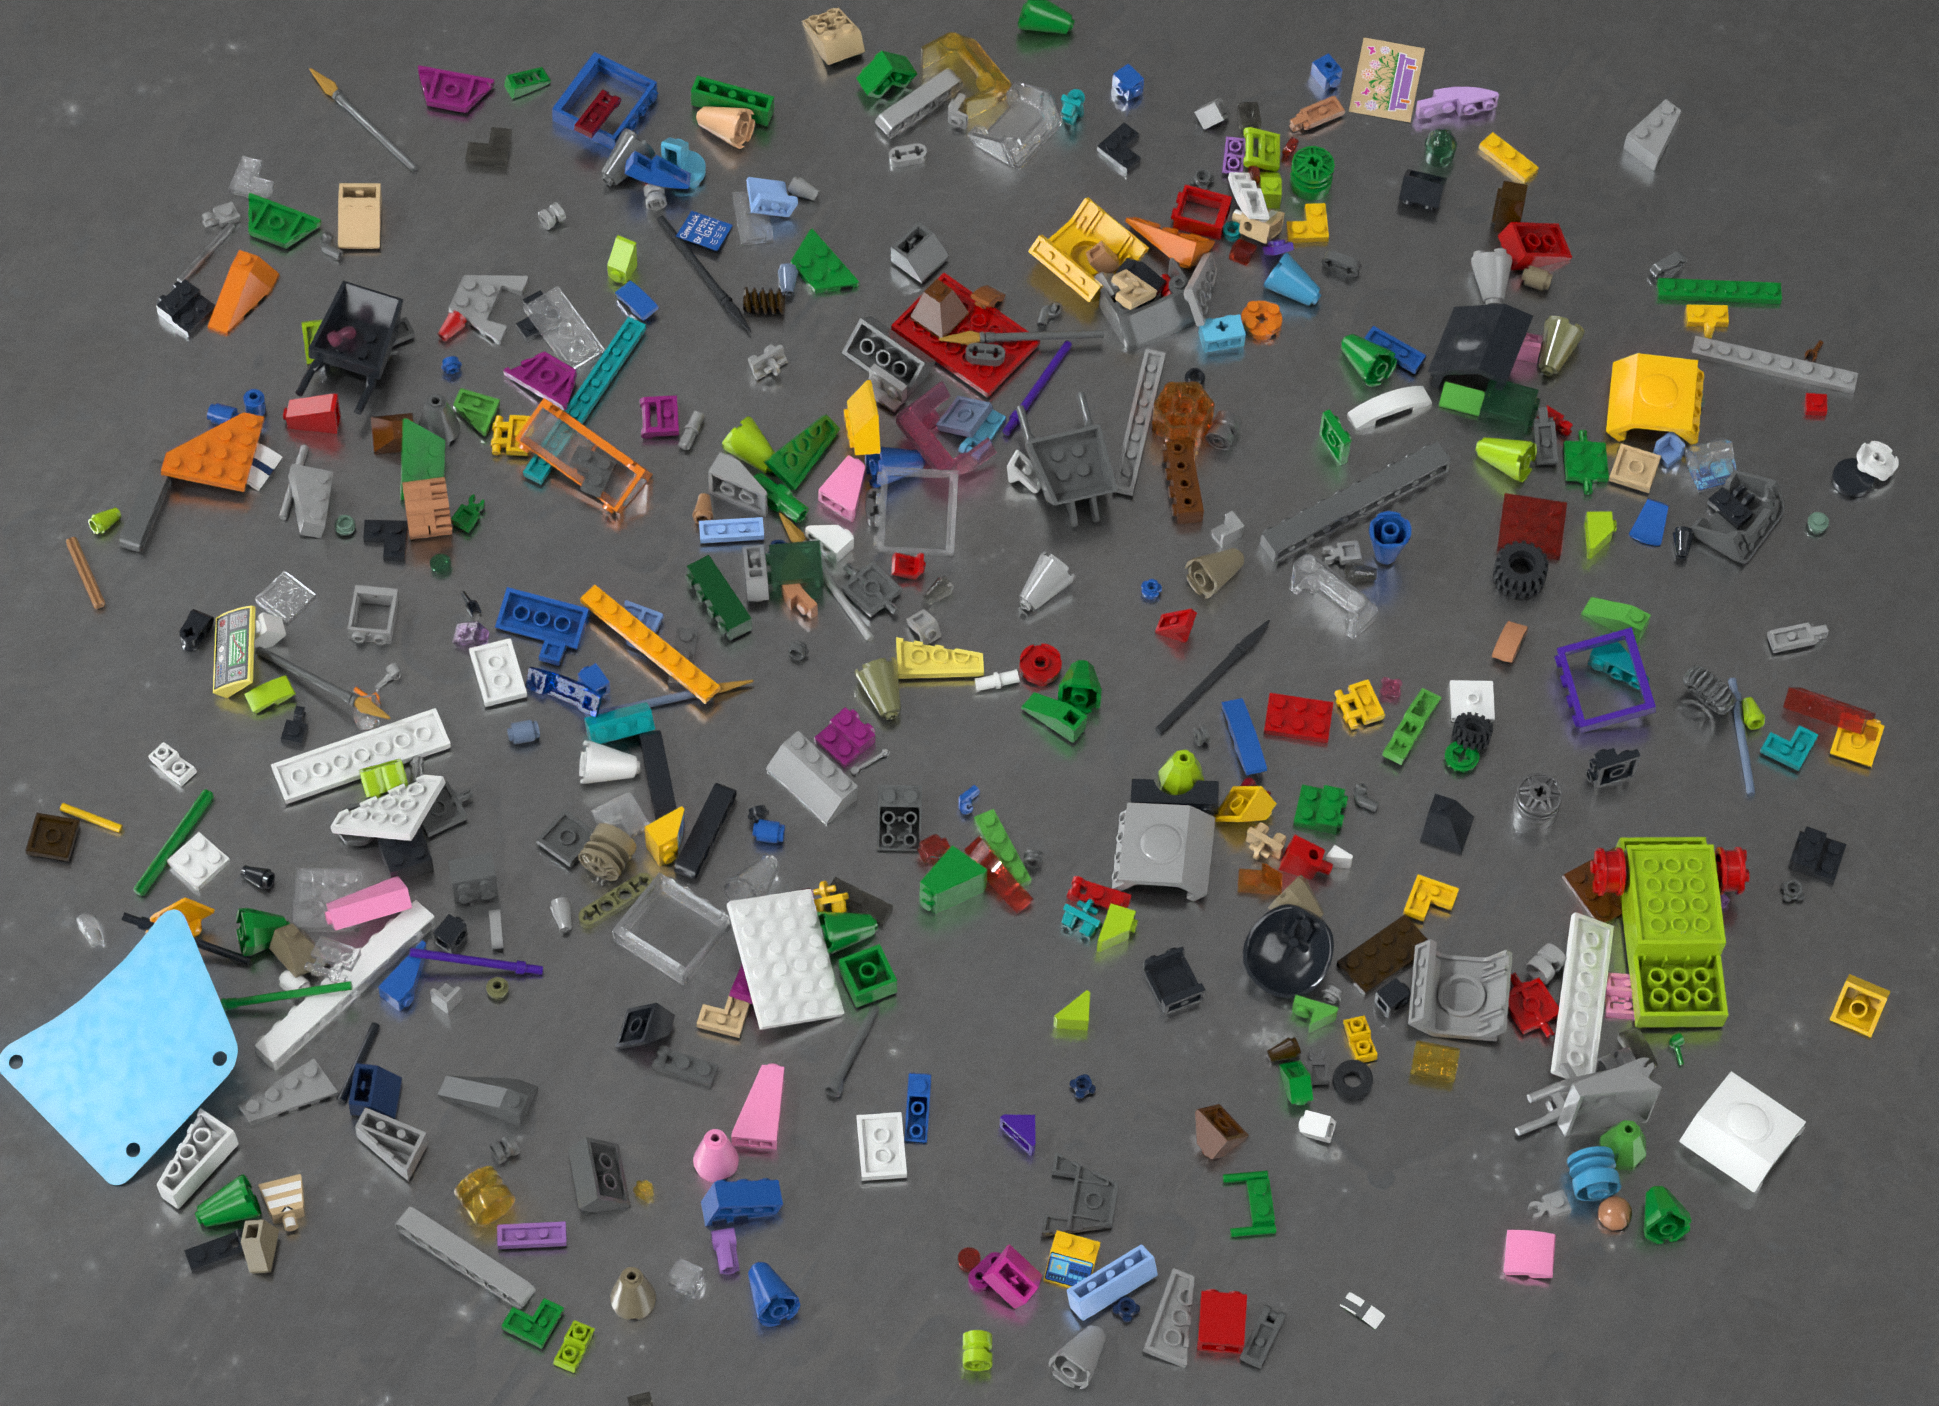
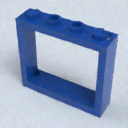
M594 52L552 108V118L554 122L575 131L574 125L579 118L568 112L598 72H602L643 92L642 97L614 135L599 129L591 139L613 150L621 132L625 128L633 131L639 118L646 114L650 103L655 102L657 99V82Z

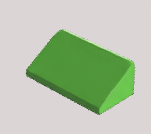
M1445 382L1439 406L1479 417L1485 392Z

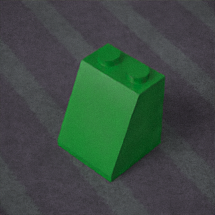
M952 845L920 881L919 902L921 906L927 911L931 910L938 914L983 893L986 890L987 869Z

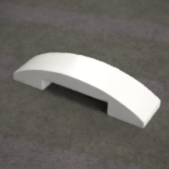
M1411 386L1374 397L1355 407L1347 415L1355 430L1358 431L1375 425L1376 420L1409 408L1415 411L1432 405V401L1423 386Z

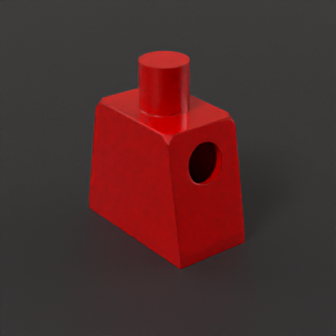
M1294 834L1284 851L1278 870L1297 876L1302 875L1304 878L1311 880L1317 872L1329 876L1333 863L1323 860L1325 853L1323 848Z

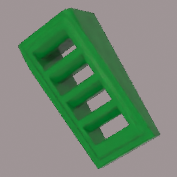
M543 67L506 75L504 86L511 98L515 99L551 84V80Z

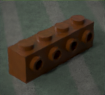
M1191 439L1165 442V450L1161 451L1162 462L1167 464V468H1165L1166 481L1170 480L1168 494L1169 498H1173L1174 502L1171 505L1173 517L1176 516L1178 524L1203 522L1204 508Z

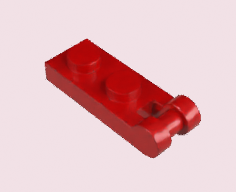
M1080 876L1073 877L1071 882L1073 886L1066 895L1069 900L1077 903L1079 900L1086 903L1088 899L1094 900V908L1108 912L1110 904L1128 908L1132 897L1131 894L1086 881ZM1080 889L1085 890L1086 894L1080 893Z

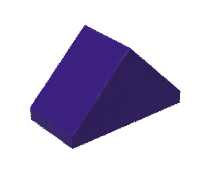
M1003 1114L1000 1117L999 1127L1032 1156L1035 1153L1036 1144L1035 1115Z

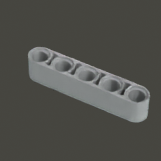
M945 69L882 112L877 117L875 124L888 137H894L957 94L963 88L964 82L951 69Z

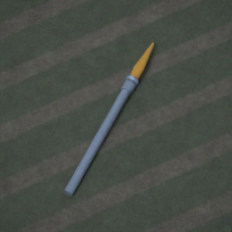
M754 680L718 683L720 685L718 693L752 683ZM688 690L584 714L586 718L647 702L649 707L696 698V696Z

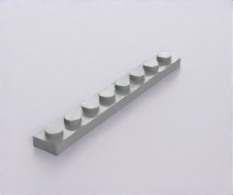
M1696 335L1690 356L1854 394L1858 377L1856 372Z
M1145 349L1115 475L1118 490L1116 493L1133 496L1166 352Z

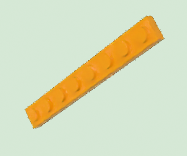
M596 585L592 586L580 598V602L585 607L589 608L590 611L703 703L706 704L720 691V685Z

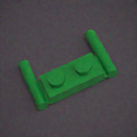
M1268 1170L1223 1174V1183L1246 1181L1252 1221L1251 1227L1230 1228V1236L1276 1234Z

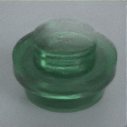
M436 554L430 560V568L437 574H445L451 568V559L446 554Z

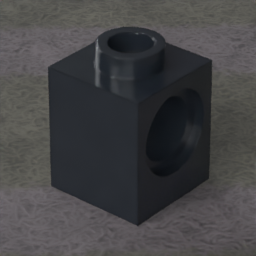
M448 914L433 932L434 943L453 954L468 935L467 925L460 917H453Z
M1395 978L1376 992L1374 1002L1389 1018L1409 1003L1411 993L1405 983H1401Z

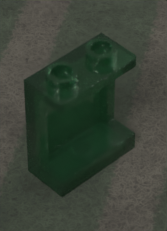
M1490 379L1481 405L1478 421L1486 423L1487 418L1490 417L1522 426V433L1526 434L1528 427H1533L1536 416L1532 415L1533 411H1538L1541 401L1540 398H1537L1539 390L1507 381L1504 389L1500 391L1495 389L1497 382Z
M820 540L769 545V553H765L766 566H771V571L767 572L768 585L772 584L773 592L777 591L778 585L815 582L816 588H824Z

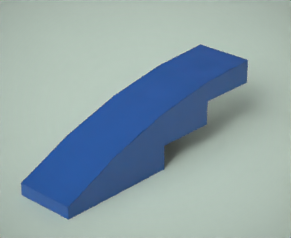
M1243 698L1222 702V710L1228 721V729L1234 741V749L1245 774L1251 775L1267 771L1262 749Z

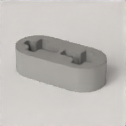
M920 143L895 147L889 152V163L896 168L921 164L927 158V149Z
M500 909L489 910L492 949H503Z

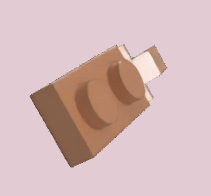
M1331 96L1300 109L1296 117L1290 119L1289 127L1292 132L1302 130L1303 128L1308 130L1344 115L1345 109L1336 96Z

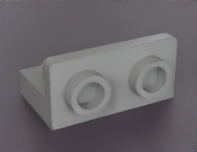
M874 363L869 369V380L872 383L875 400L890 411L895 412L907 400V385Z

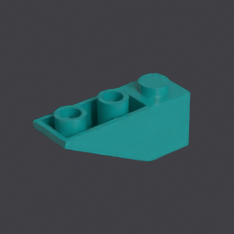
M1615 642L1593 648L1587 665H1590L1597 671L1611 675L1616 680H1622L1635 689H1640L1630 655L1620 643Z

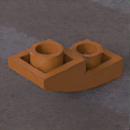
M985 285L974 291L970 298L976 300L975 305L986 309V307L994 308L997 301L1003 302L1006 294L989 285Z

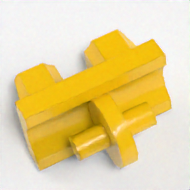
M821 881L819 888L813 890L815 896H822V898L814 899L817 912L826 911L825 904L831 903L832 912H846L845 900L849 899L848 892L830 896L831 892L836 891V886H828L826 881Z

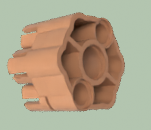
M445 477L402 482L410 540L452 534Z

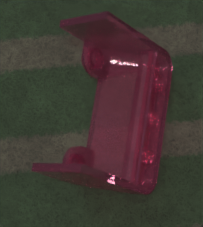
M943 381L899 412L896 416V424L937 476L949 477L968 474L997 452L991 440L987 437L969 452L962 453L953 459L932 434L931 430L936 427L940 420L935 408L951 397Z

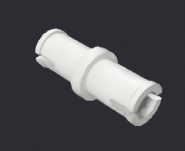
M1017 669L999 674L994 672L990 676L975 678L977 692L995 687L1000 689L1001 686L1020 682Z

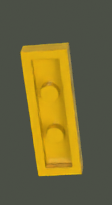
M1494 132L1479 144L1481 151L1524 184L1538 172L1539 167Z

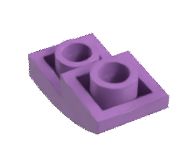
M1226 136L1222 174H1229L1230 172L1243 173L1245 138Z

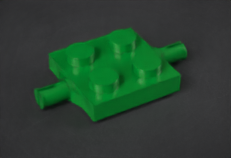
M1579 430V441H1564L1563 443L1566 481L1583 483L1584 494L1591 495L1593 494V483H1607L1609 480L1606 443L1588 441L1587 430Z

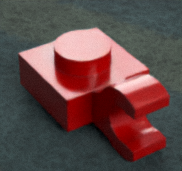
M1547 405L1548 418L1553 417L1555 430L1564 437H1568L1572 433L1570 429L1573 424L1564 420L1563 414Z

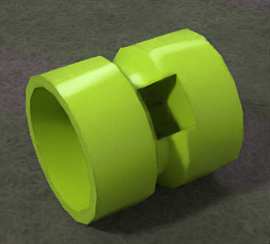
M983 1330L965 1332L963 1334V1349L965 1350L963 1352V1368L969 1371H986L992 1368V1352H989L992 1349V1334Z

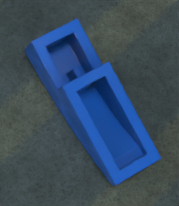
M634 151L626 160L625 174L632 178L661 187L688 189L690 187L691 173L658 155L651 160Z

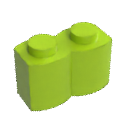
M401 758L359 770L366 798L376 796L378 799L384 796L383 793L388 792L392 788L401 784L409 785Z

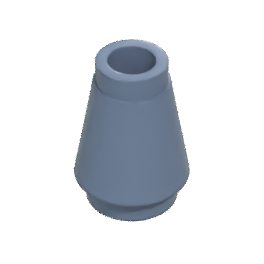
M781 264L777 271L781 292L784 294L786 291V296L794 294L798 270L794 264Z

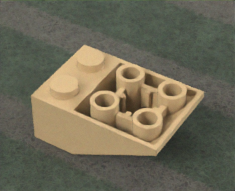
M832 8L825 13L812 15L808 19L802 20L818 53L828 65L865 52L861 31L840 8Z
M339 183L338 249H380L381 183Z

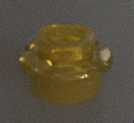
M647 1180L636 1181L633 1192L638 1198L647 1201L650 1197L654 1196V1187Z

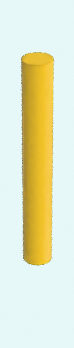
M62 803L60 806V811L117 833H121L123 825L66 803Z

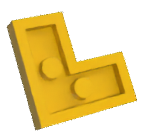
M1325 203L1305 204L1306 221H1286L1287 242L1329 241Z
M1418 874L1403 915L1406 914L1411 918L1424 922L1430 904L1452 911L1459 888Z

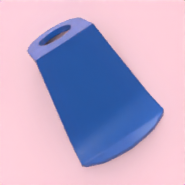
M1648 498L1629 532V536L1645 544L1661 546L1669 505Z

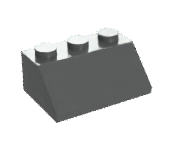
M585 1137L568 1147L579 1210L599 1213L630 1206L619 1144Z

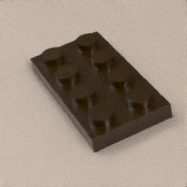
M1404 914L1339 959L1336 965L1365 997L1414 963L1415 945L1428 939Z

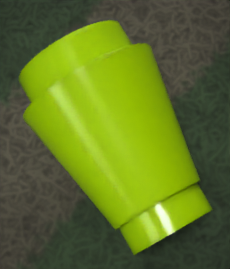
M114 507L93 514L88 523L94 533H104L122 516L120 511Z
M1752 697L1744 698L1741 702L1744 724L1751 730L1761 728L1765 723V715Z

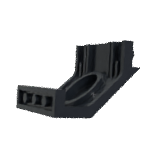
M1505 303L1454 307L1428 369V372L1431 373L1430 376L1433 377L1430 385L1438 388L1443 377L1446 375L1479 374L1496 381L1495 389L1502 391L1508 381L1533 315Z

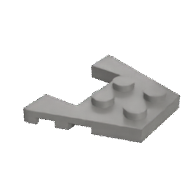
M463 275L449 306V313H452L454 310L458 311L466 318L467 325L474 326L480 330L481 334L489 336L496 344L501 345L507 332V326L489 321V318L501 291L504 290L523 296L529 282V277Z

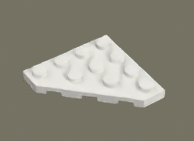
M422 775L416 778L417 782L408 786L401 784L388 790V794L377 799L374 796L359 803L360 807L349 811L345 809L338 813L330 826L332 833L412 841L445 785L444 777Z

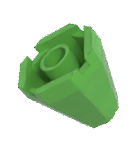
M1623 1120L1616 1123L1600 1137V1146L1611 1148L1614 1152L1615 1170H1633L1646 1157V1138L1634 1121Z

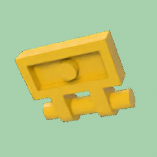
M509 415V422H503L502 416H495V422L492 424L494 434L490 444L492 454L498 456L500 455V450L506 448L507 455L528 456V453L518 447L520 443L515 438L531 416ZM503 432H508L507 438H502Z
M1369 679L1349 685V694L1344 695L1341 689L1334 692L1336 704L1342 709L1343 719L1346 724H1349L1351 730L1358 728L1357 719L1361 718L1364 725L1385 718V713ZM1354 702L1357 710L1352 711L1349 703Z

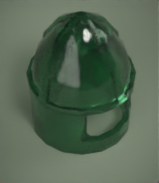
M1441 128L1432 130L1425 139L1424 157L1430 165L1441 168L1448 166L1453 161L1457 142L1452 131ZM1452 156L1447 162H1442L1443 158Z

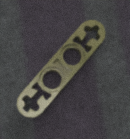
M639 873L584 907L579 912L580 926L584 929H593L649 894L653 889L652 876L648 873ZM639 882H647V886L640 885ZM622 891H628L631 893V897L624 900L619 897V894ZM609 902L613 905V908L609 911H604L601 909V905ZM586 915H588L589 917L592 916V919H593V920H592V921H589L588 919L585 920V916H586Z

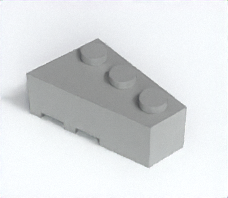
M1665 99L1627 134L1624 149L1655 172L1678 126L1681 110Z
M292 463L288 478L291 483L292 498L295 502L299 532L301 535L321 538L326 523L334 472Z
M365 1108L355 1126L357 1138L409 1182L428 1145L427 1132Z

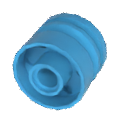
M1605 1146L1588 1147L1568 1157L1569 1174L1574 1178L1572 1180L1574 1195L1578 1200H1601L1613 1196L1620 1191L1621 1182L1619 1174L1615 1170L1616 1161L1614 1160V1152L1611 1148Z

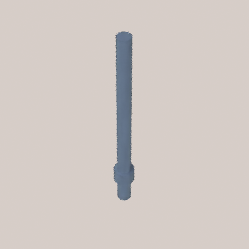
M1730 678L1728 679L1729 689L1734 693L1737 700L1733 706V714L1747 796H1754L1756 793L1741 709L1742 696L1738 691L1737 679Z

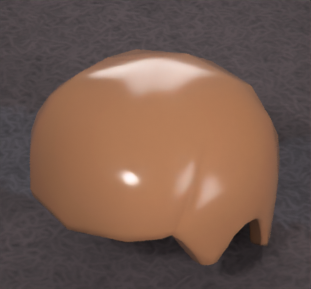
M1618 1196L1608 1197L1599 1205L1598 1218L1604 1227L1612 1231L1622 1230L1631 1221L1632 1208L1624 1198Z

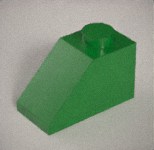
M1301 1060L1279 1064L1286 1096L1290 1103L1304 1105L1307 1101H1313L1311 1075Z

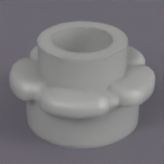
M1327 985L1325 990L1322 989L1321 991L1324 995L1323 999L1327 1003L1335 1004V1002H1341L1343 993L1337 987Z

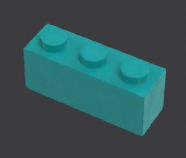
M647 702L584 718L588 739L598 744L656 730L652 711Z

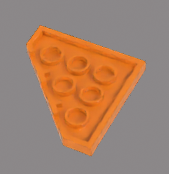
M243 412L166 452L161 475L245 492L264 417Z

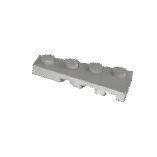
M1211 252L1202 255L1184 290V298L1190 305L1197 327L1205 325L1206 320L1203 315L1207 314L1209 309L1206 301L1211 300V288L1214 287L1217 268Z
M312 1059L237 1106L248 1124L253 1125L277 1117L280 1113L298 1110V1107L310 1103L313 1105L328 1097H337L339 1094L316 1060Z
M1175 1268L1172 1269L1143 1348V1352L1182 1368H1186L1188 1359L1187 1349L1189 1347L1188 1337L1191 1323L1190 1313L1193 1300L1194 1276Z

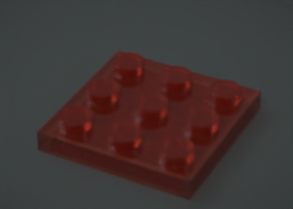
M1505 493L1497 551L1504 548L1508 543L1512 545L1513 541H1518V543L1526 541V544L1532 542L1536 548L1540 547L1542 553L1546 554L1547 559L1560 560L1567 502Z

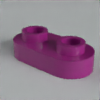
M992 1252L988 1254L970 1271L968 1284L972 1290L983 1292L990 1287L983 1279L977 1280L976 1276H983L991 1267V1262L996 1260L1001 1253Z

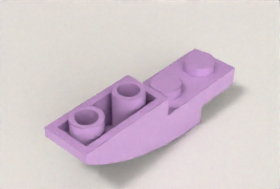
M1476 87L1436 89L1433 92L1432 98L1417 101L1415 113L1418 119L1430 118L1434 115L1450 113L1454 110L1457 111L1458 116L1471 115L1475 112L1488 111L1497 107L1499 94L1492 90Z

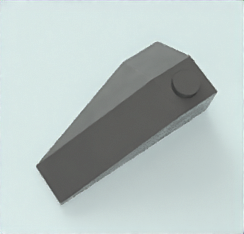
M446 1076L438 1092V1097L521 1126L538 1090V1086L519 1079Z

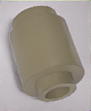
M1530 265L1529 269H1524L1521 280L1525 281V286L1543 291V289L1549 290L1553 275L1549 274L1547 270Z

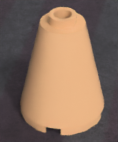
M704 106L696 115L699 126L738 149L744 147L742 144L745 141L749 142L755 126V120L751 118V114L754 115V113L747 108Z

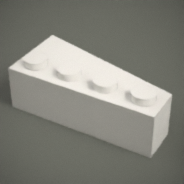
M201 1108L197 1113L194 1124H191L187 1130L188 1134L183 1143H180L176 1149L177 1153L174 1159L170 1160L157 1183L161 1197L177 1209L191 1197L239 1144L234 1130Z

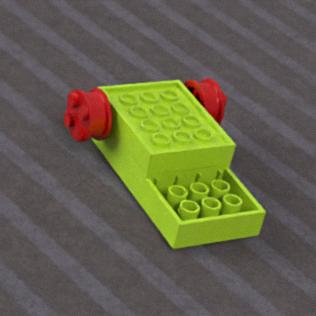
M1706 837L1619 838L1615 851H1604L1603 848L1595 850L1594 860L1590 863L1591 874H1594L1593 893H1597L1598 896H1604L1605 893H1615L1617 896H1621L1636 1028L1724 1026L1728 1017L1721 954L1726 945L1720 895H1723L1724 892H1735L1736 895H1742L1745 891V882H1749V870L1745 866L1747 861L1746 849L1735 847L1734 850H1724L1723 847H1717L1714 852V844H1707Z

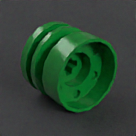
M1306 146L1294 154L1289 183L1291 190L1296 196L1304 200L1314 201L1324 198L1330 192L1335 168L1334 158L1330 152L1321 147Z

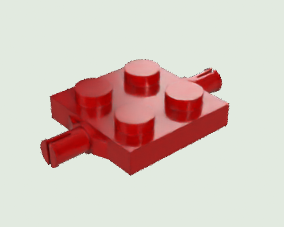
M1514 972L1510 978L1514 988L1509 991V1014L1523 1035L1534 1029L1541 1028L1546 1038L1554 1036L1555 1032L1549 1023L1558 1018L1559 1007L1540 977L1530 982L1522 983L1516 972Z

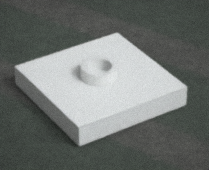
M1450 680L1451 722H1455L1457 716H1461V713L1467 715V712H1471L1472 715L1475 712L1479 713L1478 716L1484 715L1485 720L1489 719L1490 722H1494L1493 681Z

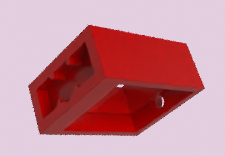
M1185 185L1183 192H1178L1176 199L1177 208L1172 210L1171 220H1174L1173 228L1220 241L1223 227L1226 224L1231 209L1232 196ZM1187 201L1219 209L1215 224L1183 217Z

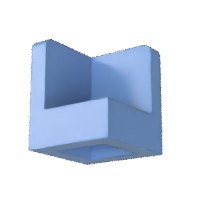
M1669 432L1656 442L1653 453L1661 455L1660 462L1666 468H1669L1682 458L1686 445L1674 432Z

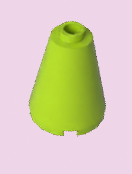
M747 416L740 422L742 425L737 428L734 427L723 440L721 447L763 473L768 471L772 473L773 471L763 461L774 454L775 451L753 418Z
M1484 437L1478 441L1476 452L1479 458L1516 481L1524 482L1532 468H1529L1530 462H1535L1537 446L1531 441Z

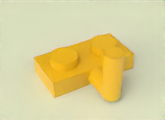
M1686 305V325L1704 327L1705 338H1712L1715 327H1728V305Z

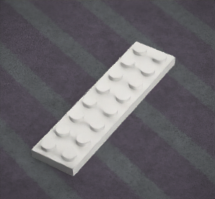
M436 708L276 762L271 764V768L285 804H289L361 779L359 770L399 758L405 764L410 762L416 755L425 757L451 748V743Z
M1577 912L1571 915L1566 952L1567 959L1564 967L1551 1073L1563 1078L1564 1076L1559 1069L1562 1063H1569L1576 1076L1596 1072L1614 926Z

